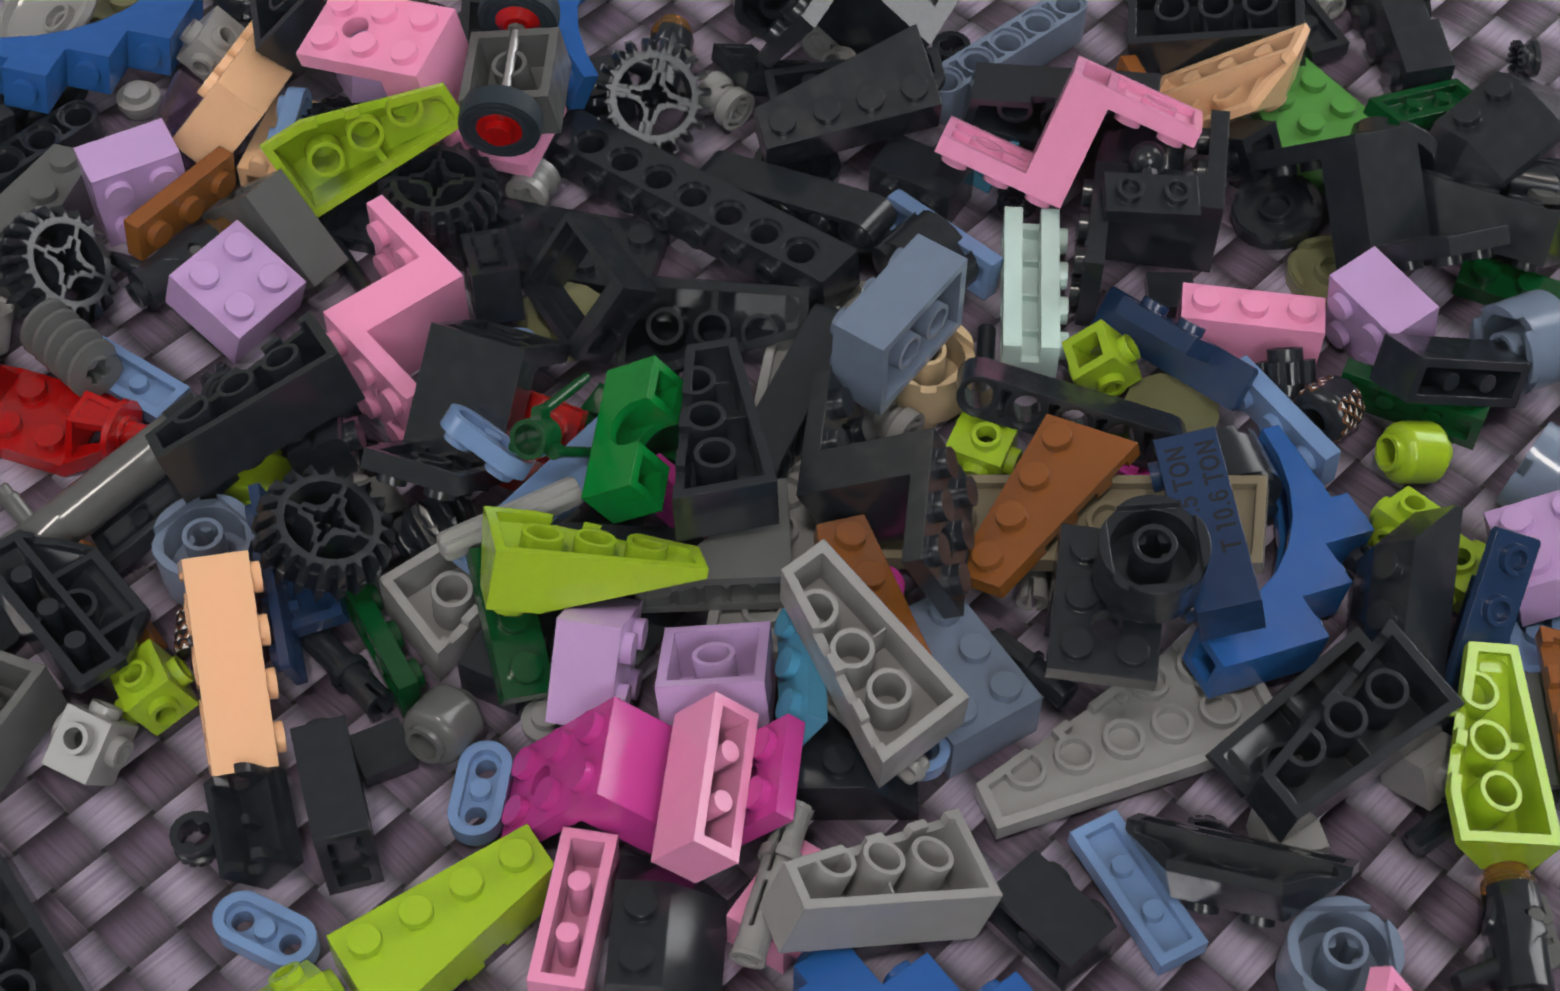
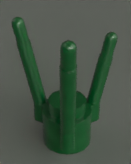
M583 373L543 404L533 406L531 408V417L516 422L512 427L508 446L509 450L525 460H535L544 456H548L551 460L560 458H589L592 447L563 446L560 443L562 430L559 424L550 417V412L591 380L590 374Z

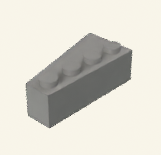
M822 539L781 569L780 600L878 788H880L964 723L969 695L825 539Z

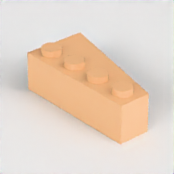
M252 21L196 93L202 96L203 99L173 137L178 149L196 163L218 146L233 153L262 118L293 73L256 51Z
M248 550L181 559L177 563L179 581H184L186 593L183 594V607L186 626L188 627L189 636H192L193 646L191 647L192 665L196 687L200 690L199 710L209 774L211 776L235 773L233 765L239 762H249L267 768L279 766L277 754L287 752L282 720H272L270 700L279 699L275 668H265L262 647L271 646V635L267 614L257 615L254 594L263 592L259 560L250 561Z

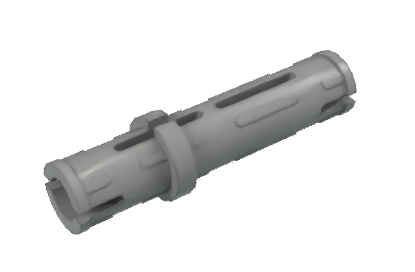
M796 799L793 821L771 831L768 841L760 845L757 857L761 863L733 948L729 953V957H732L731 960L741 966L751 969H763L766 965V957L772 941V935L759 906L783 863L803 856L800 850L809 822L814 814V810H811L812 807L803 801Z

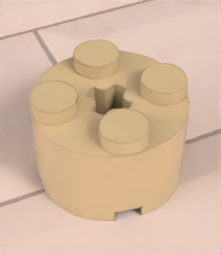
M962 325L896 397L899 407H912L924 415L925 422L922 430L935 428L938 423L950 420L962 412L956 400L957 372L963 362L975 357L972 336ZM973 382L967 386L970 390H972Z

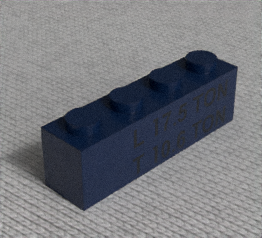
M1215 426L1153 440L1157 461L1147 464L1154 493L1164 491L1165 496L1180 502L1179 507L1193 517L1196 513L1205 523L1211 538L1209 564L1199 596L1194 602L1191 611L1184 615L1186 623L1197 621L1202 641L1266 628L1262 597Z

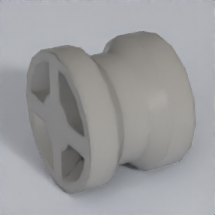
M542 158L532 177L513 175L505 186V193L511 199L545 206L549 202V196L554 194L561 184V177L558 170L550 162Z

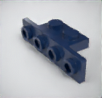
M1114 286L1109 289L1091 325L1102 319L1121 335L1128 334L1136 343L1140 356L1228 410H1238L1258 375L1257 368L1205 339L1203 335L1206 329L1182 316H1180L1178 322L1167 317L1166 315L1170 308L1146 295L1140 301Z
M259 482L248 485L251 504L245 505V515L250 529L254 515L257 514L255 511L257 503L267 493ZM327 524L322 533L319 534L318 542H321L325 534L328 533L329 527ZM253 552V561L259 560L260 562L263 554ZM277 569L261 570L266 588V595L261 596V607L263 614H267L275 641L271 642V646H269L273 666L278 673L283 672L297 686L308 683L300 637L350 622L345 595L336 602L331 594L325 591L323 597L315 602L312 590L304 588L301 593L294 596V584L289 580L277 585L275 584L274 576Z
M1498 526L1492 527L1476 576L1471 575L1448 646L1445 681L1457 694L1463 648L1468 641L1509 643L1541 545L1539 539ZM1454 718L1442 730L1451 736L1453 734Z

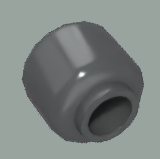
M437 685L428 690L410 708L403 721L405 742L409 750L421 761L432 764H451L458 760L464 750L479 738L484 728L483 715L476 698L467 690L451 685Z

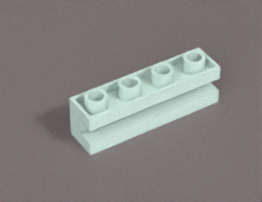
M1005 206L1001 233V256L1004 259L1000 273L999 362L1052 378H1056L1059 360H1067L1061 342L1069 338V332H1060V324L1067 325L1069 298L1060 296V290H1066L1068 283V262H1060V256H1066L1068 228H1060V209L1041 208L1039 224L1023 223V207Z

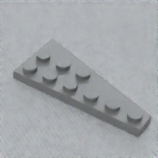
M1187 632L1173 643V647L1159 657L1158 682L1155 691L1117 686L1110 687L1089 702L1087 709L1071 721L1066 719L1054 727L1049 737L1030 750H1022L976 783L974 795L996 840L1215 769L1205 755L1273 697L1265 683H1260L1208 699L1182 659L1194 634L1190 635Z

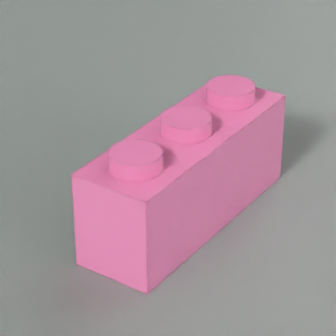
M1183 282L1175 321L1178 322L1180 316L1189 319L1206 329L1203 335L1205 339L1238 358L1247 355L1254 363L1267 361L1266 349L1303 347L1304 359H1315L1317 364L1325 337L1326 298Z
M717 691L674 714L651 857L652 863L694 883L700 882L739 863L759 718L758 713Z
M563 826L526 980L528 991L594 990L613 903L615 877L620 863L618 834Z

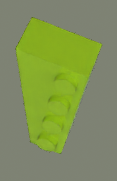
M525 824L326 935L335 965L350 991H453L465 978L470 981L485 967L484 961L502 944L509 945L542 914L554 862L529 825Z

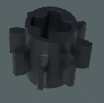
M1303 347L1266 349L1267 361L1255 363L1287 397H1296L1305 388V384H1312L1316 380L1315 359H1304Z

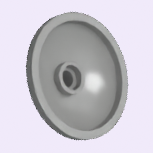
M5 0L0 9V38L41 35L87 25L94 14L98 0Z

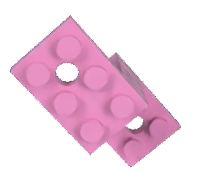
M328 0L297 50L296 55L301 66L381 81L387 96L443 82L460 107L458 99L469 43L454 8L410 0ZM367 30V31L359 32V33L355 34L352 38H350V36H351L352 34H354L355 32H357V31ZM565 105V110H564V116H565V114H566V112H567L566 105ZM459 129L443 138L446 146L452 147L456 143L461 142L465 150L474 148L463 139ZM555 133L541 134L537 145L532 150L518 156L501 157L477 151L481 157L489 158L492 167L496 171L532 177ZM441 140L432 146H438Z
M1079 55L1033 153L954 116H951L934 152L943 155L941 160L955 169L965 171L969 167L984 174L983 179L992 186L1004 190L1011 186L1026 193L1025 199L1038 207L1048 209L1052 205L1060 209L1108 110L1115 112L1114 119L1134 129H1139L1140 125L1146 126L1158 132L1156 137L1160 141L1179 149L1183 144L1192 148L1195 147L1202 133L1203 112Z
M380 195L366 203L370 221L366 228L375 247L376 255L373 257V263L382 279L323 311L327 336L340 353L365 396V414L370 419L377 417L383 423L388 437L393 442L404 439L417 384L410 375L421 368L431 322L470 320L463 275L383 195Z

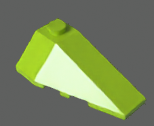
M441 82L300 119L259 146L276 170L281 168L318 218L459 129L458 114L460 107L445 84Z
M484 506L480 587L485 608L487 610H494L500 615L516 617L523 613L541 614L704 580L708 577L709 568L698 546L639 533L629 535L627 541L621 540L611 533L601 530L602 525L585 522L583 528L579 530L554 525V515L540 511Z
M1468 641L1463 648L1458 696L1464 701L1465 705L1454 718L1445 788L1455 844L1480 869L1531 872L1560 849V826L1519 647L1514 644Z

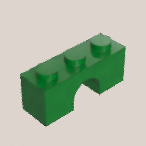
M655 355L607 370L581 499L613 524L660 512L663 508L670 467L645 447V445L658 431L678 424L682 405L683 380Z

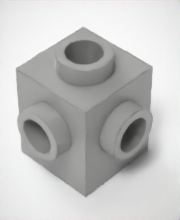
M217 5L199 21L197 19L192 20L184 29L179 38L184 44L176 59L205 81L244 31L245 27Z
M93 698L90 705L67 703L64 712L57 717L51 731L52 739L41 764L84 785L113 786L120 769L128 763L134 750L133 739L139 726L120 718L123 710L103 700Z

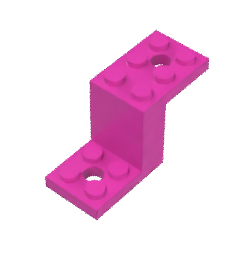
M614 696L595 708L587 710L583 715L564 726L553 730L550 734L533 744L522 748L512 763L511 774L514 778L510 798L504 806L501 821L504 824L502 837L528 824L539 842H542L561 832L563 826L570 827L583 821L606 833L618 834L620 840L652 855L673 726ZM789 713L759 728L756 732L741 846L792 822L794 819L805 722Z

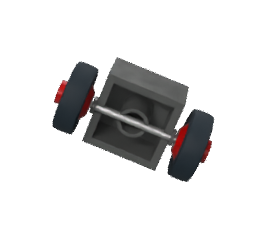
M480 0L478 20L483 31L471 32L458 99L460 104L458 114L459 132L463 139L475 149L494 156H518L532 150L537 145L541 134L561 133L572 64L559 28L561 14L558 0Z

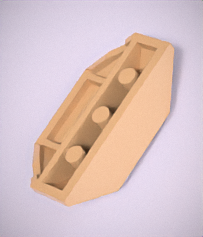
M1304 23L1162 75L1160 92L1202 111V127L1206 128L1209 126L1212 109L1230 111V123L1238 118H1246L1263 110L1264 112L1274 111L1283 105L1287 99V94L1297 75L1310 28Z

